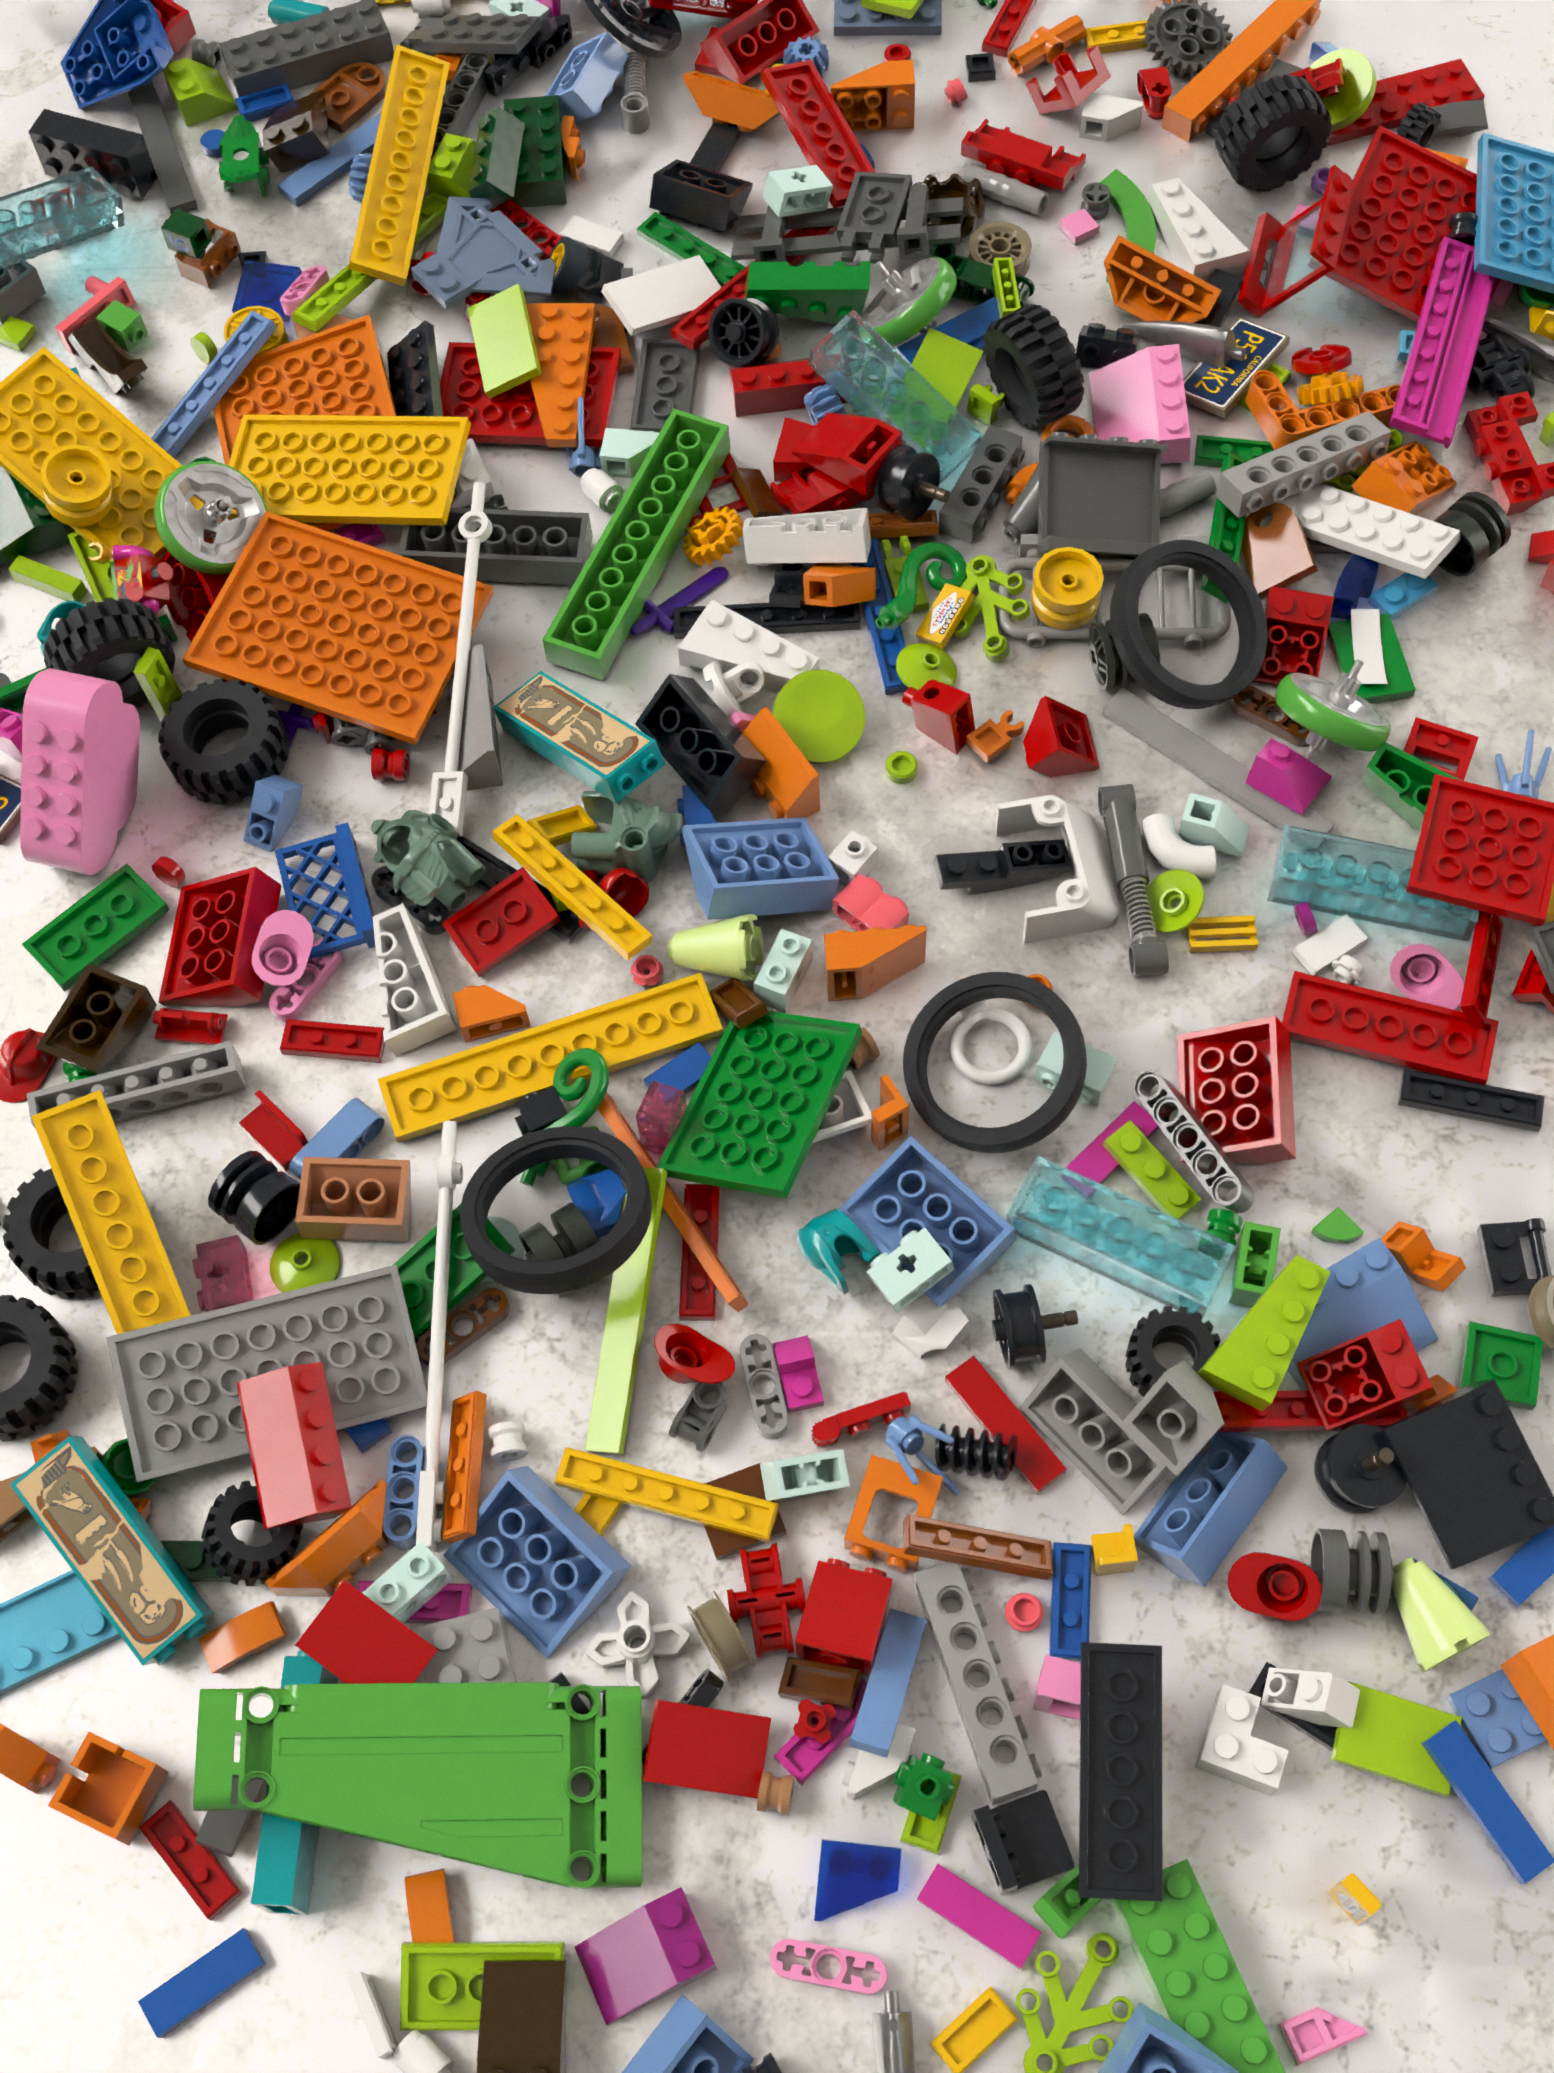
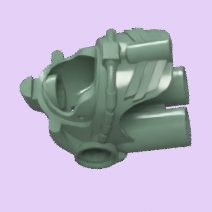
M583 791L582 801L589 817L597 822L610 824L611 826L608 833L573 832L571 853L573 859H577V868L580 871L584 869L588 871L594 870L597 875L605 876L613 869L625 867L632 869L645 882L649 883L657 875L658 863L667 852L668 844L676 840L681 834L683 815L674 812V815H670L661 809L660 806L646 808L640 801L627 796L618 803H615L598 791Z
M408 810L401 819L392 821L378 819L371 825L373 834L378 836V851L373 857L374 862L386 863L387 868L394 874L392 877L394 889H400L407 898L421 906L427 905L435 897L446 905L448 911L455 910L464 902L468 894L456 882L459 878L466 886H472L485 873L486 867L457 840V833L454 827L440 815L434 813L427 814L418 810Z

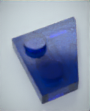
M822 1839L814 1921H823L831 1916L898 1891L902 1848Z

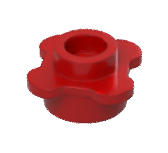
M809 1699L802 1700L798 1705L800 1716L798 1723L793 1727L794 1734L800 1739L807 1737L817 1740L822 1744L828 1742L832 1736L830 1731L831 1720L836 1717L835 1708L831 1704L820 1706L813 1704ZM817 1718L819 1720L818 1724L813 1725L811 1719Z

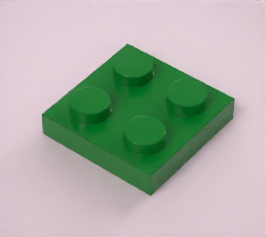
M1470 1321L1466 1327L1459 1389L1476 1381L1495 1379L1509 1406L1533 1411L1537 1404L1543 1341L1536 1335Z

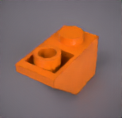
M817 563L803 574L804 604L837 607L876 599L875 568Z

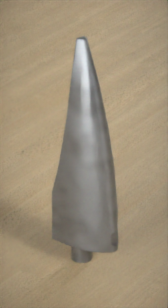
M1485 317L1482 328L1484 333L1496 332L1513 354L1515 350L1525 348L1532 359V370L1539 376L1554 383L1553 340L1518 326Z
M1142 321L1123 323L1122 328L1132 329L1135 331L1134 334L1141 335V337L1158 344H1179L1181 354L1197 362L1221 368L1226 366L1230 358L1243 361L1246 355V349L1236 347L1234 332L1225 328L1175 321Z
M899 1990L882 1991L884 2013L872 2014L877 2073H915L912 2011L900 2012Z

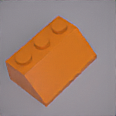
M767 707L762 708L742 733L766 759V763L751 782L752 788L759 797L764 796L767 800L768 808L775 819L807 818L820 811L819 775Z

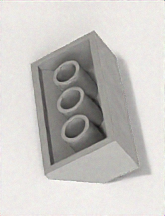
M483 644L476 645L469 651L457 770L464 771L468 776L467 790L503 785L496 714L493 709L495 706L493 686ZM454 672L446 686L448 700H452ZM448 707L449 720L451 707Z
M1081 1348L1060 1357L1019 1407L1123 1515L1170 1472L1122 1423L1137 1404Z

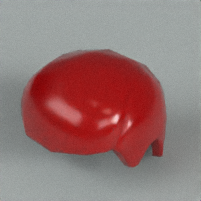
M619 867L611 870L602 878L598 886L633 918L644 909L649 900L650 888L648 883L629 868Z

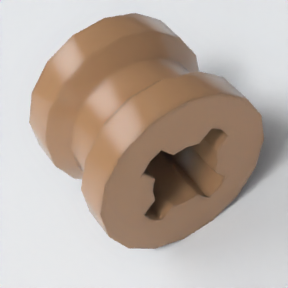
M864 1027L861 1028L863 1034L849 1062V1065L854 1070L862 1067L863 1062L867 1059L874 1060L880 1056L876 1042Z
M763 1770L757 1811L766 1812L772 1809L777 1810L780 1815L789 1816L795 1776L786 1774L782 1778L775 1777L772 1772Z

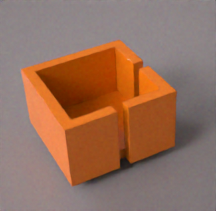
M88 1732L70 1764L88 1774V1777L84 1782L66 1772L48 1807L129 1846L168 1771L154 1762Z

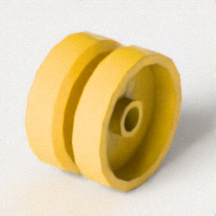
M76 444L62 446L53 450L44 459L40 472L45 506L50 514L60 522L76 527L93 525L103 520L110 512L113 503L112 475L109 463L103 455L91 447Z
M1073 547L1056 548L1043 555L1036 564L1030 598L1032 610L1041 622L1051 628L1070 630L1077 629L1091 621L1097 613L1104 579L1102 567L1096 558L1083 549Z

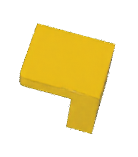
M1124 1524L1121 1532L1091 1535L1090 1543L1092 1545L1096 1576L1134 1572L1138 1557L1132 1524Z

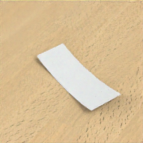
M1351 609L1354 660L1358 659L1364 662L1357 678L1361 681V684H1388L1382 653L1379 609Z

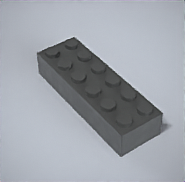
M361 0L354 4L334 8L327 12L310 15L303 19L283 23L276 27L219 43L228 74L238 97L287 83L289 90L326 80L348 64L366 62L376 65L392 60L394 54L390 32L375 0Z
M450 507L446 526L403 525L398 555L464 576L467 541L459 532L458 525L461 517L471 511V508ZM483 510L492 523V533L486 541L480 543L476 581L573 585L591 552L593 535L589 513Z

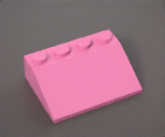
M1179 344L1147 347L1089 373L1095 435H1098L1099 439L1109 440L1112 437H1127L1128 442L1155 439L1157 444L1168 445V450L1161 454V464L1190 461L1191 436Z

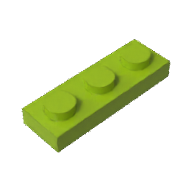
M1131 1120L1102 1143L1103 1147L1172 1224L1201 1200Z

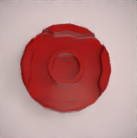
M1324 344L1320 346V350L1313 352L1312 347H1306L1292 355V370L1302 374L1330 373L1344 369L1352 364L1350 349L1347 346L1338 344Z

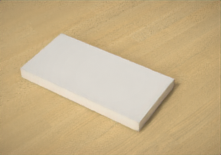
M700 255L604 284L601 292L629 334L633 336L684 319L717 292L721 286Z

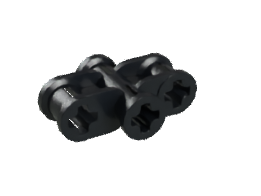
M1496 332L1487 334L1486 338L1479 340L1467 386L1473 393L1481 392L1487 386L1489 393L1496 403L1499 397L1528 391L1531 399H1533L1535 396V386L1528 375L1532 371V359L1529 352L1525 348H1520L1511 355L1508 347Z

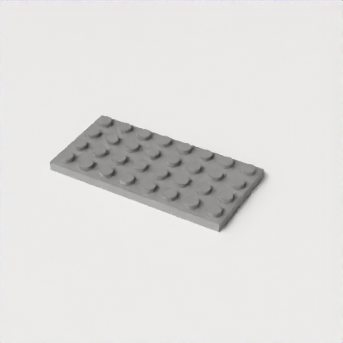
M397 1264L106 1337L136 1480L139 1483L250 1454L236 1383L286 1366L323 1363L336 1431L427 1408L428 1393Z

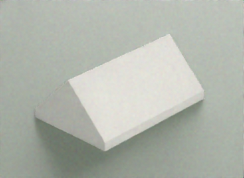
M851 1070L844 1073L812 1143L872 1124L871 1112Z

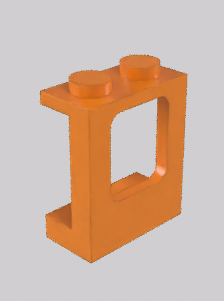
M871 1454L846 1531L844 1548L850 1550L849 1554L857 1559L871 1561L873 1557L885 1561V1565L888 1568L898 1572L906 1573L908 1569L917 1571L919 1556L904 1554V1547L896 1548L868 1539L863 1535V1530L874 1496L878 1491H885L913 1500L918 1505L915 1516L932 1518L936 1502L939 1500L942 1490L943 1477L913 1468L919 1479L918 1485H913L900 1463Z

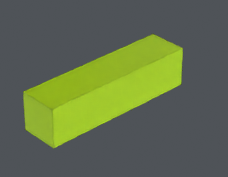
M1012 257L994 258L992 276L999 316L1001 318L1021 308Z
M18 555L8 568L14 581L64 601L81 602L88 592L81 579L21 555Z

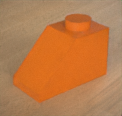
M487 985L467 986L458 992L452 993L465 1043L531 1026L524 1004Z
M0 1723V1774L27 1790L38 1794L40 1789L47 1787L55 1777L57 1772L56 1766L60 1759Z

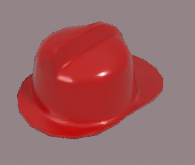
M28 1028L14 1032L4 1040L0 1048L1 1101L8 1103L23 1102L27 1100V1093L37 1091L57 1059L35 1048L44 1033Z
M678 1323L667 1324L660 1328L654 1337V1347L659 1355L661 1371L667 1378L676 1383H721L729 1379L735 1371V1360L730 1352L687 1325Z
M1252 1552L1241 1556L1232 1565L1228 1573V1589L1232 1599L1240 1607L1253 1613L1282 1620L1297 1621L1311 1615L1317 1609L1321 1599V1584L1318 1576L1308 1565L1291 1558L1269 1553Z

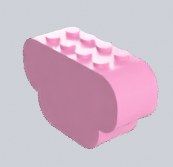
M49 668L39 672L28 686L23 704L20 848L23 857L29 862L86 875H94L107 866L114 853L118 830L127 824L136 802L140 737L138 711L134 705L123 703L122 691L116 682Z

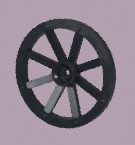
M584 0L594 17L612 36L638 53L654 58H665L672 55L680 45L682 32L673 10L656 7L640 9L634 3V0H602L606 6H603L600 0ZM660 15L667 29L642 20ZM648 33H651V34H654V35H657V36H660V37H663V38H666V39H669V40H668V42H666V43H659L656 39H654V38H653L650 34H648Z

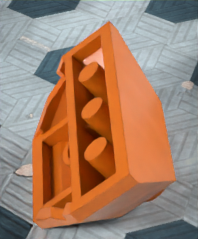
M698 71L687 72L683 75V80L702 114L711 117L712 122L724 125L732 123L737 125L740 131L751 133L753 130L765 126L781 115L769 92Z
M1120 235L1117 236L1104 260L1114 306L1142 321L1198 322L1207 318L1222 291Z
M381 1479L372 1489L352 1505V1508L344 1512L279 1571L267 1579L265 1583L277 1596L331 1597L344 1580L352 1584L355 1580L354 1575L364 1566L370 1567L383 1556V1549L388 1546L389 1539L383 1529L387 1486L384 1480Z

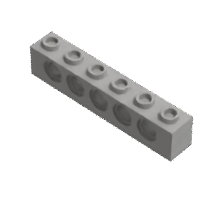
M1367 411L1221 472L1216 497L1240 518L1386 455L1392 431L1372 413Z
M230 1040L27 1093L31 1124L35 1128L31 1118L32 1115L98 1090L102 1091L114 1122L243 1089L246 1088L241 1059Z
M945 1562L915 1572L913 1583L991 1805L1035 1791L1038 1786L1037 1778L1042 1777L1041 1769L1035 1754L1028 1755L1023 1740L1028 1738L1026 1727L1020 1715L1014 1717L1009 1702L1014 1701L1013 1692L1008 1679H1001L996 1664L1001 1663L1000 1656L994 1641L987 1642L982 1629L987 1626L986 1617L981 1605L973 1604L969 1591L974 1590V1585L968 1569H961L957 1563ZM948 1597H953L961 1602L962 1608L956 1613H948L942 1608L941 1602ZM959 1634H968L973 1637L975 1646L969 1650H962L955 1645L954 1638ZM974 1670H979L987 1675L989 1682L984 1687H974L968 1682L967 1675ZM986 1708H995L1000 1712L1002 1721L997 1725H987L981 1719L980 1713ZM1001 1745L1009 1746L1015 1752L1016 1759L1010 1764H1002L995 1758L994 1750Z

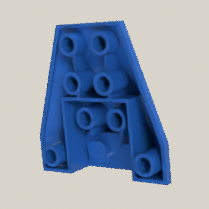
M98 0L60 63L78 108L84 110L147 85L165 69L174 52L158 13L149 0Z

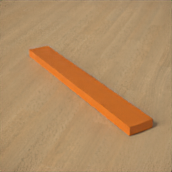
M606 1092L598 1108L599 1112L617 1139L625 1143L637 1156L642 1167L656 1168L657 1165L611 1096ZM666 1180L663 1208L727 1304L739 1313L748 1306L747 1299Z

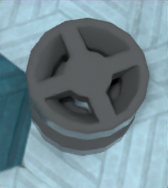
M196 39L192 47V60L219 70L223 61L220 42L212 41L206 43L203 39Z
M1098 182L1086 185L1082 191L1083 201L1080 210L1084 208L1094 220L1104 218L1109 211L1108 202L1111 192L1108 186Z

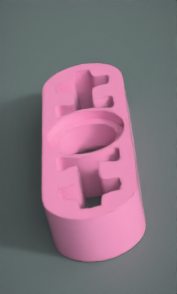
M314 266L304 270L280 297L285 315L292 316V312L330 281L326 267Z
M323 938L314 942L312 947L318 946ZM341 950L332 953L333 956L330 958L325 956L322 959L320 956L307 961L302 975L313 974L315 976V980L311 985L300 986L297 984V980L292 985L279 986L269 999V1007L278 1021L286 1023V1019L296 1020L341 965L343 960ZM282 1002L285 1004L291 1002L292 1007H283L281 1009L279 1005Z
M783 1939L775 1944L770 1955L774 1972L783 1979L862 1995H875L879 1993L887 1980V1970L884 1963L878 1957L870 1954L795 1939ZM787 1947H792L796 1957L807 1959L806 1951H815L810 1962L811 1976L802 1975L805 1970L804 1965L792 1964L790 1971L783 1970V1962L777 1960L778 1954H785ZM824 1955H833L840 1962V1972L833 1979H824L817 1972V1963ZM846 1958L855 1959L852 1965L853 1969L865 1970L867 1963L874 1964V1972L881 1974L880 1980H873L871 1987L863 1986V1978L851 1975V1984L842 1983L847 1972Z

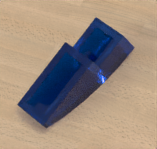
M1356 554L1352 555L1337 582L1330 617L1345 620L1351 619V609L1357 608L1359 597L1369 598L1372 594L1379 562Z

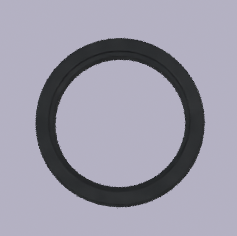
M1193 540L1168 541L1139 555L1123 571L1115 585L1110 605V625L1117 652L1132 677L1142 688L1157 699L1184 709L1208 708L1230 700L1244 690L1257 676L1267 649V622L1264 608L1255 587L1245 572L1220 550ZM1166 565H1180L1194 569L1214 582L1230 603L1238 625L1239 648L1234 666L1221 682L1199 685L1184 681L1165 669L1148 648L1139 623L1138 603L1143 584L1154 569Z
M986 972L972 975L942 989L917 1015L908 1033L903 1054L905 1084L919 1116L934 1132L947 1141L961 1148L980 1153L1016 1151L1031 1146L1050 1135L1066 1120L1074 1109L1083 1090L1087 1069L1084 1037L1080 1025L1070 1008L1056 993L1042 983L1030 977L1009 972ZM1008 998L1028 1003L1051 1019L1062 1039L1063 1068L1057 1086L1051 1096L1030 1116L1002 1127L985 1128L971 1126L948 1115L934 1100L927 1077L930 1048L940 1029L957 1012L979 1001Z
M562 1126L526 1134L504 1145L488 1157L467 1184L461 1202L460 1218L465 1243L469 1252L487 1276L504 1287L515 1291L531 1294H556L573 1291L593 1284L624 1264L636 1251L647 1232L651 1219L652 1202L647 1176L637 1156L625 1143L608 1133L596 1129ZM556 1159H586L607 1166L624 1181L627 1187V1198L623 1213L618 1222L603 1239L576 1255L552 1261L524 1260L503 1252L487 1236V1216L495 1197L514 1177L533 1166Z

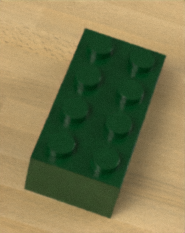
M559 95L503 100L504 110L525 123L514 197L511 200L521 208L567 204L565 159L561 134L562 115Z

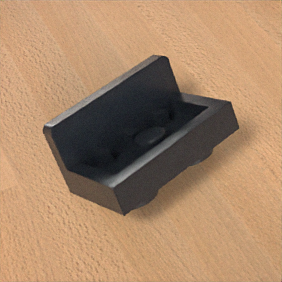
M1089 323L1088 326L1083 325L1078 336L1076 357L1081 365L1096 368L1105 367L1136 353L1139 348L1141 335L1134 334L1135 331L1128 328H1118L1115 331L1105 329L1106 326L1099 323Z

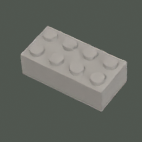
M499 1607L411 1629L438 1649L414 1683L517 1682L505 1617Z

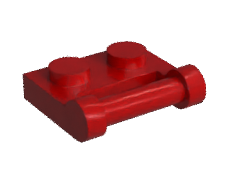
M1416 717L1404 752L1413 755L1414 752L1458 766L1457 770L1453 771L1428 763L1464 781L1479 737Z

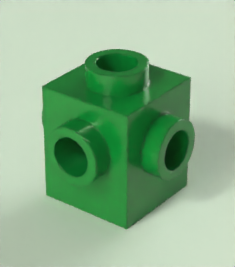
M923 1752L921 1759L910 1755L907 1763L902 1761L895 1774L894 1785L898 1787L892 1801L900 1807L935 1821L941 1805L947 1806L954 1790V1783L950 1782L953 1775L943 1769L945 1761ZM927 1779L926 1786L920 1789L921 1783Z

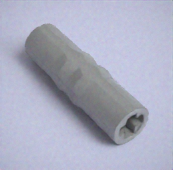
M972 163L965 171L963 180L971 182L974 178H977L981 182L983 195L988 196L994 201H1000L1006 206H1014L1037 216H1040L1046 208L1048 193L1024 184L1017 179L1009 178L1005 174L995 173Z
M1204 470L1180 482L1172 483L1166 488L1160 489V519L1168 517L1174 512L1182 511L1186 507L1216 493V484L1210 472Z

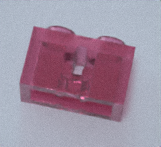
M653 1080L637 1111L636 1121L641 1143L648 1151L661 1155L665 1151L687 1104L684 1091Z
M238 1235L196 1244L197 1258H193L192 1263L196 1278L201 1279L202 1290L197 1291V1298L202 1312H209L254 1300L247 1251Z

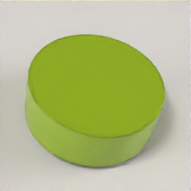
M203 332L191 338V346L198 358L206 364L210 363L218 354L212 339Z
M897 751L889 755L885 766V772L889 780L897 784H906L916 777L918 763L913 754L906 751Z

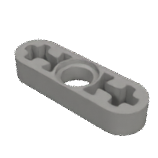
M752 1334L742 1341L740 1357L755 1425L762 1437L778 1439L786 1433L789 1423L775 1357L768 1338L760 1334ZM754 1345H758L762 1351L766 1350L761 1353L763 1368L757 1370L754 1356L746 1355L751 1353V1347ZM760 1378H769L773 1381L775 1387L770 1394L760 1395L753 1388L755 1382ZM771 1403L775 1418H782L777 1421V1427L770 1429L768 1423L762 1424V1422L767 1420L765 1405Z

